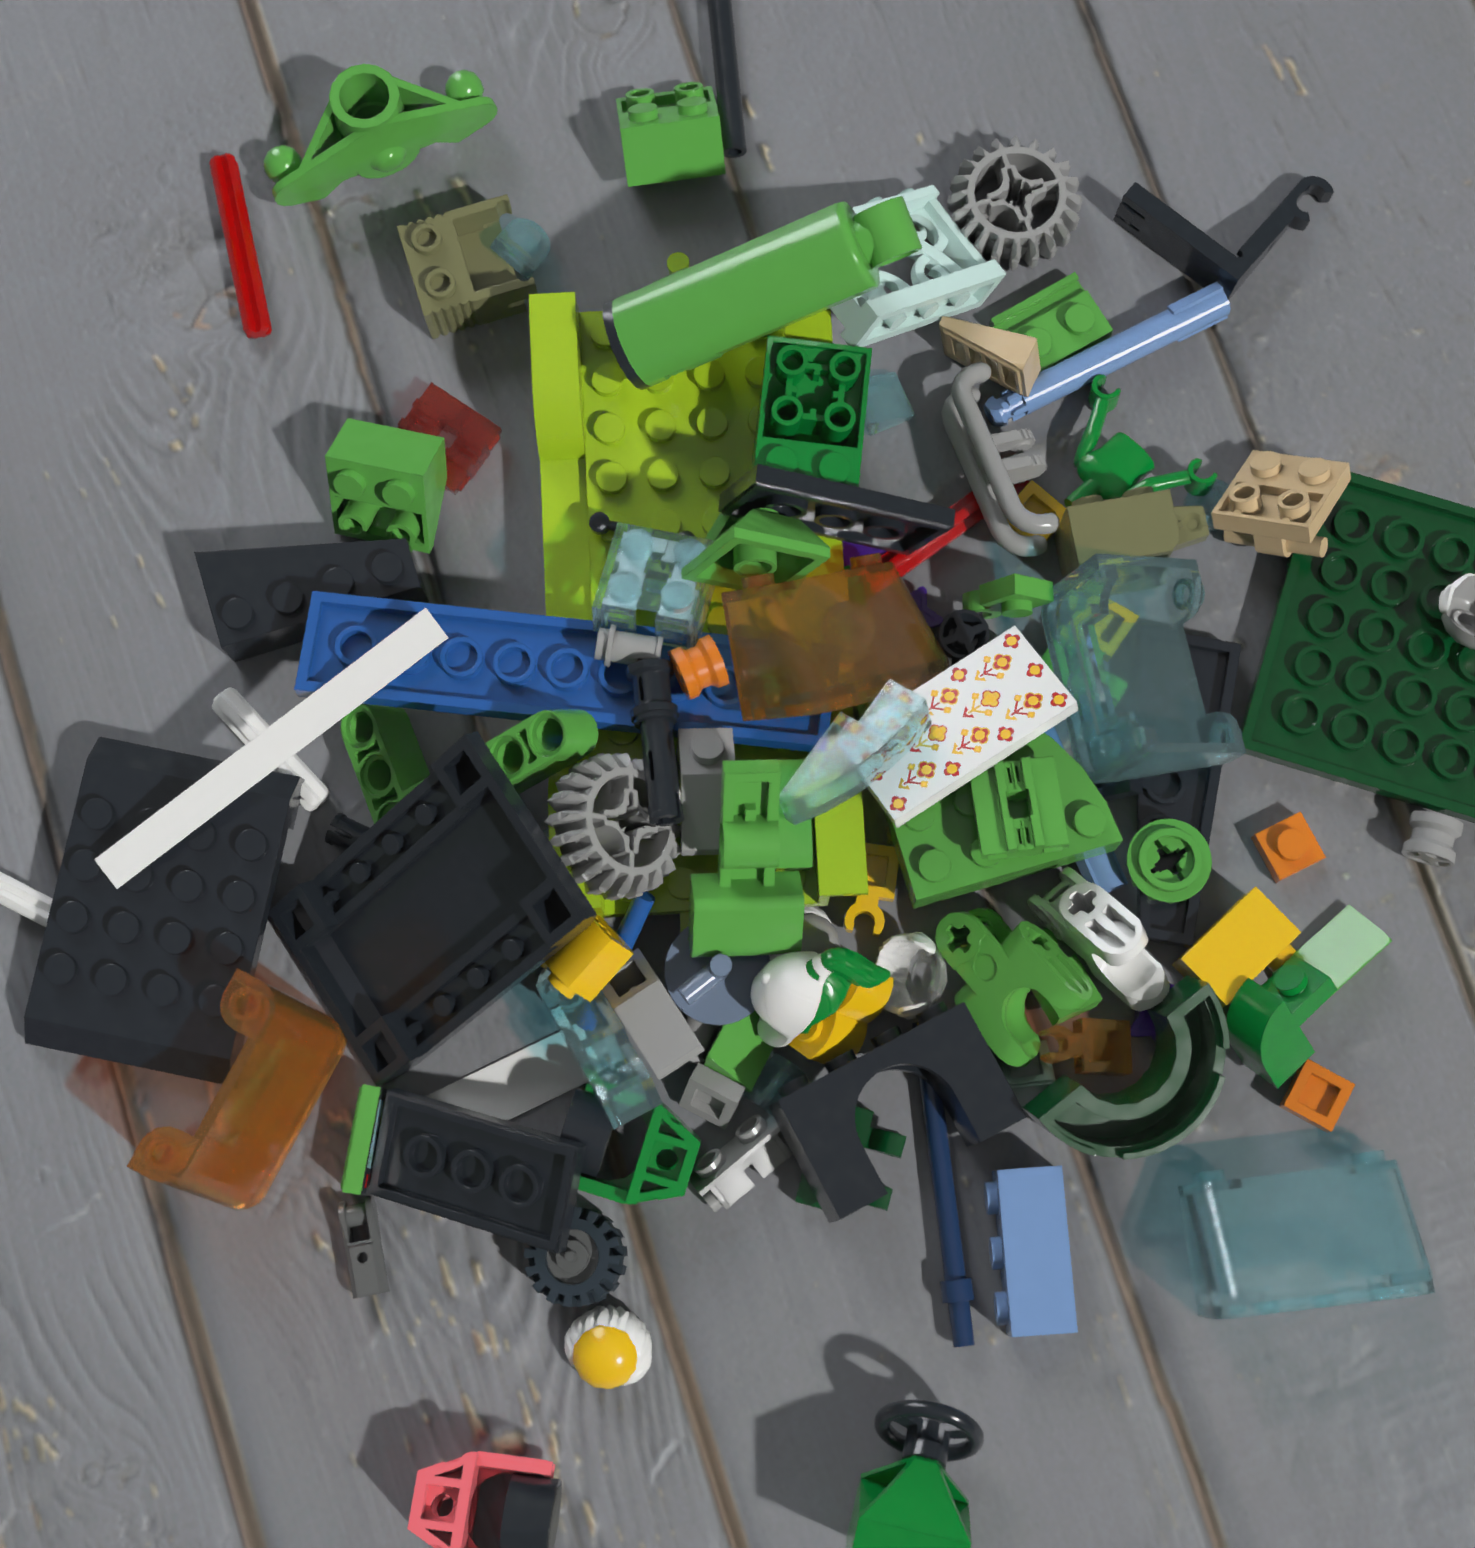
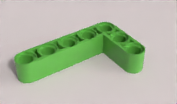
M361 704L341 719L340 729L375 824L429 776L430 772L410 719L403 708ZM543 710L485 744L517 793L520 794L590 754L598 742L599 732L593 716L585 710Z

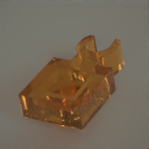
M1080 1018L1072 1021L1073 1032L1060 1025L1051 1026L1039 1032V1036H1052L1059 1044L1058 1053L1049 1052L1040 1055V1059L1045 1063L1054 1064L1074 1058L1075 1074L1126 1076L1133 1073L1130 1020Z

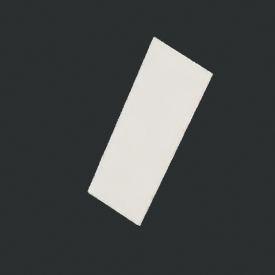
M574 1024L426 1097L508 1121L587 1083L590 1076L597 1078L603 1075L604 1072L584 1030Z

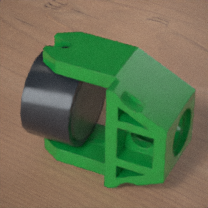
M591 1076L588 1079L585 1090L576 1089L560 1137L587 1145L578 1190L629 1205L656 1199L662 1200L685 1196L701 1144V1138L659 1097ZM621 1102L632 1106L643 1117L648 1130L635 1171L623 1178L607 1180L597 1176L604 1160ZM670 1149L674 1151L677 1155V1161L671 1166L662 1165L657 1159V1154L661 1150Z

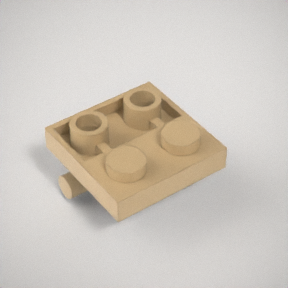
M1253 450L1212 510L1214 529L1224 530L1223 538L1225 542L1255 547L1258 553L1289 557L1292 553L1322 558L1326 554L1328 540L1326 537L1316 536L1351 480L1349 463L1325 460L1323 458L1279 454L1273 451Z

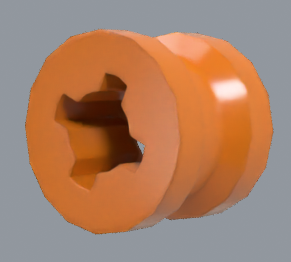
M710 635L699 638L696 645L689 649L677 647L668 651L677 681L688 700L699 697L702 689L711 685L720 688L729 684L725 664Z

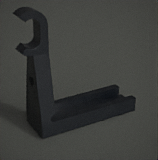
M1308 176L1300 180L1281 204L1238 250L1236 254L1238 257L1137 182L1123 195L1113 221L1203 288L1218 282L1223 287V291L1229 300L1290 226L1296 230H1305L1310 222L1309 214L1300 210L1297 202L1304 195H1312L1317 198L1319 203H1328L1334 194V190L1326 180L1317 176Z

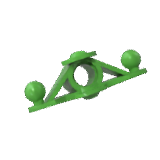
M360 64L351 66L341 72L332 83L329 102L303 159L296 150L286 145L275 146L267 152L263 166L268 178L276 183L272 189V196L278 205L293 206L325 199L343 181L357 175L374 179L395 174L412 163L421 148L433 143H459L487 125L497 115L498 109L492 98L482 97L484 91L482 81L474 72L468 70H459L449 76L445 86V96L395 78L388 71L377 65Z

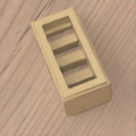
M942 316L939 328L944 355L965 366L978 362L987 363L991 368L990 380L1019 395L1029 396L1041 370L1038 342L1035 337Z

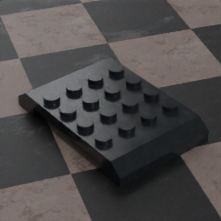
M478 732L464 734L430 765L433 772L313 880L298 884L269 911L273 922L377 1087L391 1082L423 1061L592 924L597 916L593 907Z
M99 736L86 760L24 1015L25 1043L234 1086L246 1034L242 1033V1028L288 829H294L301 799V786L305 779L300 776L272 771L116 889L94 859L223 761Z

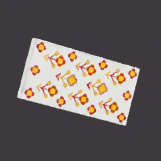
M1014 625L836 740L840 752L896 828H898L1077 712L1078 705L1077 701Z

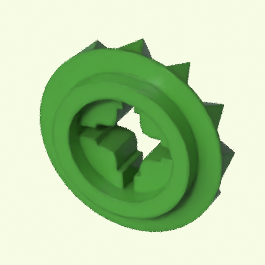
M1159 819L1142 827L1129 843L1125 865L1131 876L1132 885L1147 895L1149 900L1173 904L1193 897L1203 888L1210 876L1212 857L1207 841L1196 828L1177 819ZM1158 848H1162L1167 854H1171L1174 851L1178 853L1182 849L1186 850V853L1180 857L1181 860L1175 865L1179 872L1177 875H1173L1168 869L1161 873L1157 871L1152 874L1150 870L1155 867V864L1160 859L1157 852Z

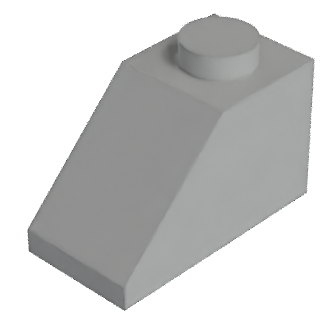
M732 728L678 729L676 756L680 798L684 814V821L679 823L681 856L718 855L722 761L735 760Z

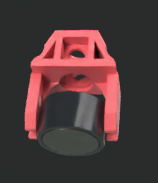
M471 1451L465 1453L462 1457L448 1462L443 1461L417 1471L407 1529L433 1548H479L472 1540L481 1484L491 1477L506 1473L512 1474L504 1504L500 1548H554L561 1508L562 1481L554 1478L555 1464L552 1461ZM452 1499V1511L446 1516H441L440 1507L442 1503Z

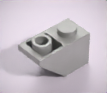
M639 948L633 951L632 957L602 989V992L657 1078L661 1080L705 1051V1049Z

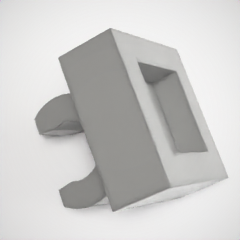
M698 1063L689 1078L678 1106L726 1130L746 1087Z

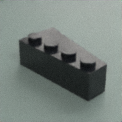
M406 538L194 552L220 646L234 662L303 642L312 591L429 603L416 556Z

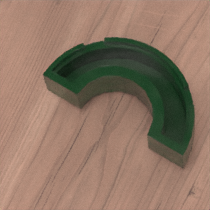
M1187 975L1169 989L1168 994L1161 1003L1147 1010L1155 1026L1156 1049L1150 1067L1133 1085L1119 1092L1096 1094L1088 1091L1084 1086L1063 1074L1022 1108L1046 1131L1070 1147L1095 1157L1097 1155L1121 1158L1123 1160L1151 1156L1172 1147L1192 1133L1207 1117L1220 1095L1226 1078L1222 1074L1226 1049H1230L1229 1032L1224 1011L1216 993L1208 982Z

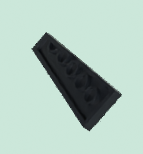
M1143 625L1138 629L1136 637L1137 742L1139 743L1143 793L1137 795V832L1155 820L1177 819L1196 828L1209 846L1242 644ZM1158 848L1157 852L1160 859L1155 864V867L1150 870L1152 874L1157 871L1161 873L1168 869L1173 875H1177L1179 872L1175 865L1181 860L1180 857L1186 853V850L1182 849L1178 853L1174 851L1171 854H1167L1162 848ZM1137 888V918L1140 919L1148 941L1188 949L1192 947L1202 889L1189 899L1169 904L1158 900H1149L1147 895Z

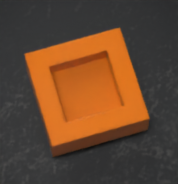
M1301 811L1251 837L1275 883L1326 858Z
M1308 1059L1298 1068L1279 1107L1326 1133L1332 1132L1356 1084Z

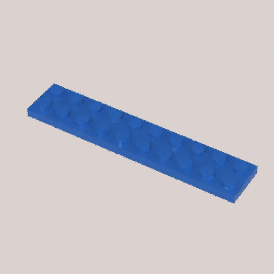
M312 591L294 687L298 697H309L420 611L427 608L448 636V639L362 704L523 721L543 710L580 709L587 711L593 716L598 729L641 734L640 730L635 728L631 722L630 711L635 707L633 685L626 678L625 669L628 665L611 662L610 667H605V661L594 659L599 628L610 629L611 624H614L618 631L655 637L663 636L661 659L669 661L668 651L674 648L689 649L696 645L699 638L710 635L714 640L725 664L729 684L720 688L711 685L702 689L699 697L688 700L674 673L670 678L672 703L678 706L679 718L677 723L673 725V737L678 736V729L732 728L734 744L827 754L838 646L694 631L691 643H688L687 630L607 622L606 626H603L602 621Z

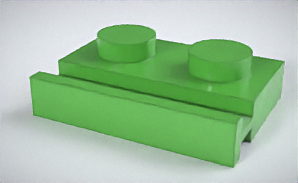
M1076 272L991 318L989 327L1035 337L1038 342L1040 372L1110 338L1113 332L1112 327L1088 290H1084L1079 283V277Z

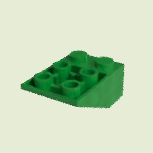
M768 335L751 469L755 465L761 464L859 487L872 348Z

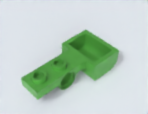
M779 759L722 761L718 873L690 874L688 940L691 958L714 957L718 954L726 956L782 955L789 952H800L802 949L804 894L799 871H775V868H778L780 864L778 816L781 769Z

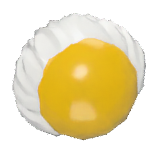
M609 1304L607 1307L596 1306L592 1310L586 1311L573 1321L564 1338L565 1353L570 1365L577 1370L582 1380L594 1388L613 1389L635 1383L644 1376L651 1366L652 1341L650 1339V1332L646 1329L645 1323L637 1318L634 1312H627L621 1306L614 1307Z

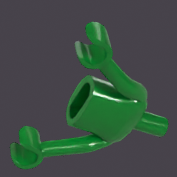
M1103 374L1095 376L1088 397L1092 411L1073 461L1076 473L1083 481V484L1064 499L1065 506H1072L1071 503L1074 500L1090 495H1100L1103 500L1121 498L1126 491L1144 486L1153 487L1154 492L1184 485L1185 490L1193 496L1201 497L1209 494L1215 484L1217 473H1213L1206 479L1197 477L1195 474L1202 464V459L1200 458L1191 460L1187 470L1144 479L1154 470V462L1148 453L1126 434L1118 432L1104 445L1094 450L1101 435L1107 412L1112 411L1117 406L1121 389L1117 388L1111 394H1103L1100 391L1105 385L1107 377Z

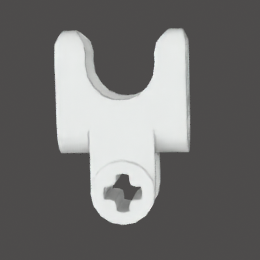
M1065 867L1059 873L1061 882L1043 898L1034 894L1027 900L1030 910L1045 928L1050 929L1057 939L1063 940L1085 960L1092 974L1131 1009L1137 1011L1148 1010L1161 1003L1166 997L1170 984L1162 965L1144 949L1148 943V937L1140 919L1103 888L1094 883H1089L1072 868Z

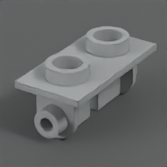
M769 1109L761 1115L755 1114L747 1118L737 1128L736 1136L721 1149L716 1148L708 1151L696 1162L689 1181L714 1212H717L722 1206L726 1210L729 1209L731 1205L755 1186L744 1172L751 1164L764 1179L792 1156L791 1149Z

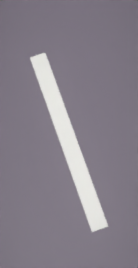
M424 608L94 860L115 888L118 889L448 639V636L427 608Z

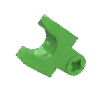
M983 907L972 909L968 912L949 913L941 919L936 928L935 940L940 954L966 982L955 994V1004L958 1005L965 1002L986 1043L1007 1065L1026 1067L1036 1057L1040 1049L1041 1042L1039 1036L1028 1023L1025 1014V999L1031 989L1038 991L1051 1005L1058 1009L1081 1008L1092 996L1093 988L1088 979L1057 944L1035 924L1022 921L1012 931L998 913Z

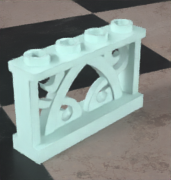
M934 185L916 190L907 188L898 195L884 199L875 197L866 204L853 207L857 214L886 200L903 196L913 224L917 225L920 231L916 232L922 249L908 256L916 261L911 269L913 286H909L905 281L893 274L879 271L880 285L878 288L830 308L845 327L840 335L848 345L864 347L940 321L942 316L951 317L980 307L1005 277L1006 273L997 261L993 259L986 262L969 239L961 233V229L952 221L950 215L936 199L940 193ZM927 238L932 245L925 242V239ZM925 267L930 270L927 275L924 273ZM883 287L889 288L892 292L887 294Z

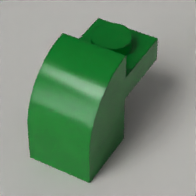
M1294 954L1262 986L1248 978L1241 985L1231 1002L1226 1020L1229 1043L1243 1065L1277 1089L1315 1053L1300 1026L1337 990L1330 976Z

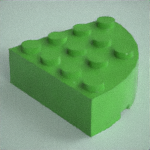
M893 690L855 697L853 713L857 726L913 690ZM1043 733L1004 758L1003 762L1020 760L1021 757L1030 756V759L1046 756L1055 757L1070 843L1068 848H1063V851L1043 852L1040 855L989 861L988 858L981 859L976 822H974L973 818L974 809L969 782L898 828H896L884 810L883 812L913 909L1115 851L1123 839L1107 802L1083 767L1052 737ZM1026 798L1007 801L1009 816L1013 817V819L1030 816Z

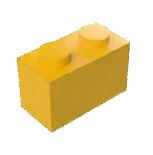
M1255 886L1229 908L1193 943L1192 947L1187 949L1171 965L1183 977L1188 975L1208 982L1216 993L1221 1006L1224 1007L1232 1002L1235 994L1248 978L1253 980L1266 967L1272 972L1280 968L1296 952L1290 943L1302 932Z

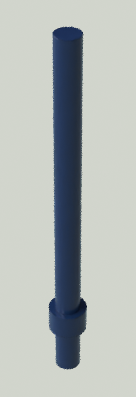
M919 1022L912 1023L913 1028L920 1025ZM919 1077L945 1281H940L942 1304L948 1303L953 1347L975 1345L969 1301L975 1299L972 1278H966L944 1104L934 1088Z

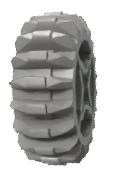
M1017 135L1011 139L1009 147H1004L996 138L991 142L990 152L978 146L973 152L972 160L964 159L959 166L958 173L960 175H955L951 180L950 191L952 194L948 196L947 209L953 213L951 215L952 221L958 225L965 238H968L971 243H975L974 247L981 256L986 252L991 255L990 260L995 259L998 264L1000 258L1007 259L1012 272L1018 268L1020 259H1024L1033 269L1038 264L1039 254L1049 261L1055 257L1057 246L1064 248L1069 243L1071 237L1069 231L1077 228L1080 219L1077 212L1080 211L1082 205L1081 195L1075 194L1079 187L1078 177L1068 176L1070 171L1069 160L1054 163L1057 154L1055 148L1053 147L1043 154L1038 151L1039 143L1037 139H1034L1028 148L1020 147ZM997 178L996 191L988 193L986 199L976 202L975 195L978 190L987 182ZM1007 195H1008L1009 201H1011L1009 204L1006 202V200H1007ZM1013 201H1016V206L1012 205ZM1019 203L1023 205L1022 210H1020V207L1017 206ZM1052 205L1053 215L1043 225L1032 229L1033 216L1041 213L1043 207Z
M600 753L589 757V760H583L574 764L572 768L568 769L569 774L562 776L559 781L555 782L559 792L554 793L547 802L556 813L551 814L544 821L555 828L556 836L552 837L549 842L552 846H559L562 853L560 857L565 866L572 868L571 875L577 884L584 882L586 894H602L604 900L632 899L642 896L643 892L656 889L660 884H663V877L676 870L672 859L677 858L681 853V847L675 841V838L680 837V826L676 824L663 827L649 823V805L643 759L638 760L635 758L631 760L628 753H615L612 755L610 753Z

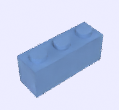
M1062 1165L992 1171L993 1182H984V1199L987 1215H996L997 1236L989 1237V1256L991 1269L1001 1271L1002 1292H994L993 1297L997 1326L1005 1325L1006 1335L1010 1337L1078 1333Z

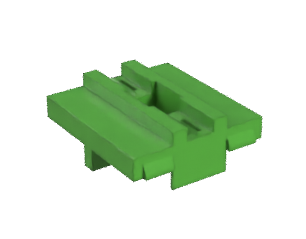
M1028 756L1021 757L1020 760L1008 762L1001 760L969 781L974 809L973 818L974 822H976L981 859L988 858L989 861L1040 855L1043 852L1063 851V848L1069 847L1070 843L1054 756L1031 759ZM1026 798L1030 816L1018 819L1010 817L1007 801Z

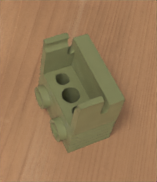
M507 194L447 211L443 216L437 214L434 218L427 217L425 221L420 219L417 220L416 224L409 222L407 226H397L421 309L432 339L438 338L440 334L446 336L449 332L456 333L458 329L463 331L467 326L473 328L475 324L483 325L527 312L524 300L529 298V294H538L533 277L528 281L517 279L499 222L501 215L505 213L513 214Z

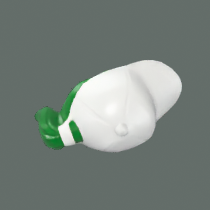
M830 948L821 954L814 951L784 953L769 961L752 982L750 997L755 1011L760 1016L757 1024L758 1034L765 1043L772 1047H785L796 1036L808 1033L814 1024L835 1013L845 999L851 984L872 988L885 982L890 977V971L871 962L861 954L846 948Z

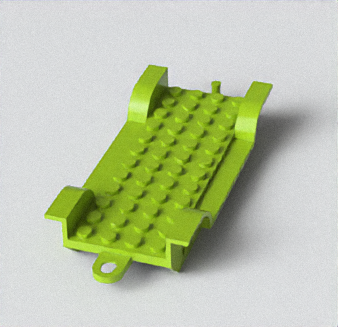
M682 252L672 253L667 259L669 275L690 266L689 258ZM575 292L529 294L532 393L541 474L546 616L603 622L602 603L608 592L610 576L615 575V560L621 549L623 533L608 531L603 535L595 534L589 525V519L594 513L603 512L611 521L676 534L688 530L696 537L695 547L701 546L721 513L718 512L720 494L751 469L768 335L833 343L830 308L728 351L720 358L692 370H685L671 376L666 381L640 390L628 380L618 364L605 331L603 311L579 312ZM822 536L818 537L830 547V558L807 574L791 602L779 595L774 598L707 584L703 601L699 599L700 612L695 627L696 632L838 646L827 754L734 744L735 760L809 759L813 864L809 870H799L804 894V907L828 906L830 897L868 895L861 779L840 752L836 743L837 739L854 729L843 545L840 540ZM650 554L644 572L646 578L636 612L611 608L607 622L689 631V623L658 617L668 579L671 580L672 575L667 566L662 573L659 557L653 563ZM697 582L695 591L700 592V582ZM598 729V742L590 754L548 777V799L554 793L559 792L555 782L559 781L562 776L569 774L568 769L572 768L574 764L583 760H589V757L600 753H610V755L628 753L631 760L635 758L638 760L642 759L641 734ZM674 737L675 755L677 748V737ZM548 803L549 817L551 814L556 813V811ZM548 825L550 841L552 837L556 836L555 828ZM680 837L675 838V841L681 847ZM553 846L559 857H561L562 853L559 846ZM680 853L677 858L672 859L676 870L663 877V884H660L654 890L647 891L655 897L654 904L648 915L680 914L681 932L689 926L690 874L718 873V855L681 856ZM566 866V868L571 874L572 868L570 866ZM584 882L577 884L597 916H602L603 918L624 917L632 899L604 900L602 894H586Z

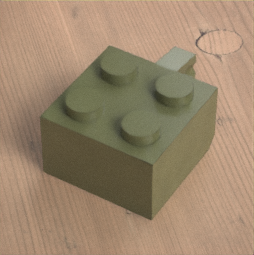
M1150 486L1128 490L1123 493L1121 498L1103 500L1100 495H1090L1074 500L1071 503L1072 506L1066 507L1059 528L1054 536L1065 594L1070 595L1155 580L1173 551L1203 542L1209 536V528L1203 506H1174L1170 489L1154 492L1153 487Z

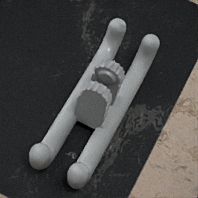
M984 362L971 364L964 367L954 377L951 388L952 393L944 401L941 411L944 428L990 533L998 545L1009 553L1019 556L1041 555L1047 550V540L1041 535H1020L1011 528L1009 522L1019 530L1030 534H1050L1059 528L1060 521L1057 515L1053 513L1036 514L1024 508L1013 485L1040 477L1047 470L1048 466L1042 455L1039 456V454H1033L1030 457L1006 458L1015 454H1023L1032 448L1036 440L1030 429L1027 430V428H1021L1018 431L1016 429L990 434L977 405L981 394L974 385L987 381L991 377V368Z

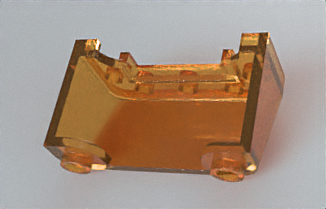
M880 553L850 557L851 568L842 569L838 572L775 583L773 573L741 578L743 589L721 593L743 721L821 714L911 692L950 667L948 657L892 561L882 562Z
M237 968L223 993L220 1002L221 1014L226 1024L248 1037L194 1136L171 1126L157 1127L148 1132L140 1141L127 1167L153 1181L224 1207L243 1210L258 1205L268 1193L339 1063L347 1040L338 1022L333 1017Z

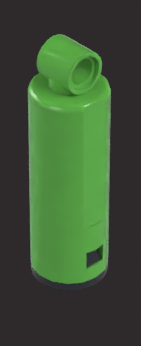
M903 196L886 200L857 214L846 201L838 202L692 267L683 268L654 281L650 285L608 301L603 305L605 331L612 351L624 374L636 388L644 390L666 381L671 376L680 372L692 370L720 358L728 351L878 288L880 285L879 267L918 252L922 249V245Z

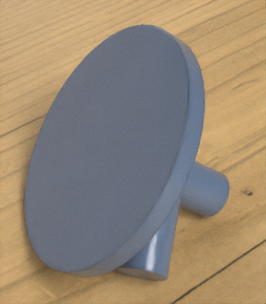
M689 926L685 928L671 944L664 966L666 987L676 1006L688 1017L709 1025L732 1024L749 1016L755 1011L750 997L752 982L759 971L770 961V956H726L718 954L714 957L691 958L688 940Z

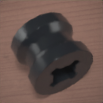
M967 609L953 611L940 624L936 639L938 655L952 658L951 666L989 642V625L983 616L975 611ZM958 643L959 645L964 646L966 651H964L962 647H959L957 645L952 646V644Z

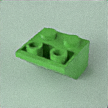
M685 82L676 85L674 91L654 93L653 89L639 88L628 91L625 97L616 98L628 187L726 174L720 116L712 86L703 87V84L699 82Z
M347 418L325 455L334 533L368 541L406 538L412 550L430 554L434 545L447 481L444 437Z

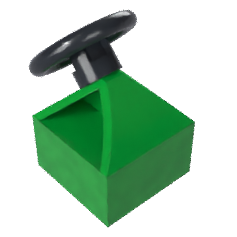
M912 1399L896 1401L885 1405L875 1416V1430L886 1444L903 1453L902 1460L861 1474L847 1532L846 1548H971L969 1500L945 1469L947 1461L969 1458L982 1448L984 1434L980 1425L961 1410L934 1401ZM921 1417L930 1418V1419H935V1420H939V1421H942V1422H945V1423H939V1422H937V1421L929 1420V1419H923V1418H921ZM894 1421L906 1427V1436L895 1430L891 1422ZM950 1439H966L960 1443L950 1444Z

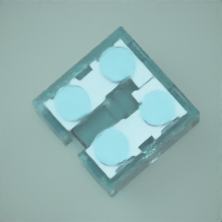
M618 522L592 605L593 631L599 632V628L610 629L611 624H614L618 631L636 633V610L641 609L657 613L655 618V637H664L662 645L681 647L683 649L695 646L697 640L702 635L715 585L681 579V569L714 540Z

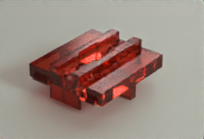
M431 382L419 399L416 398L413 402V408L405 419L401 418L397 425L400 429L438 436L442 430L456 436V440L450 448L447 447L445 449L447 466L445 488L456 495L458 491L461 492L469 480H472L489 457V451L500 440L502 430L501 427Z

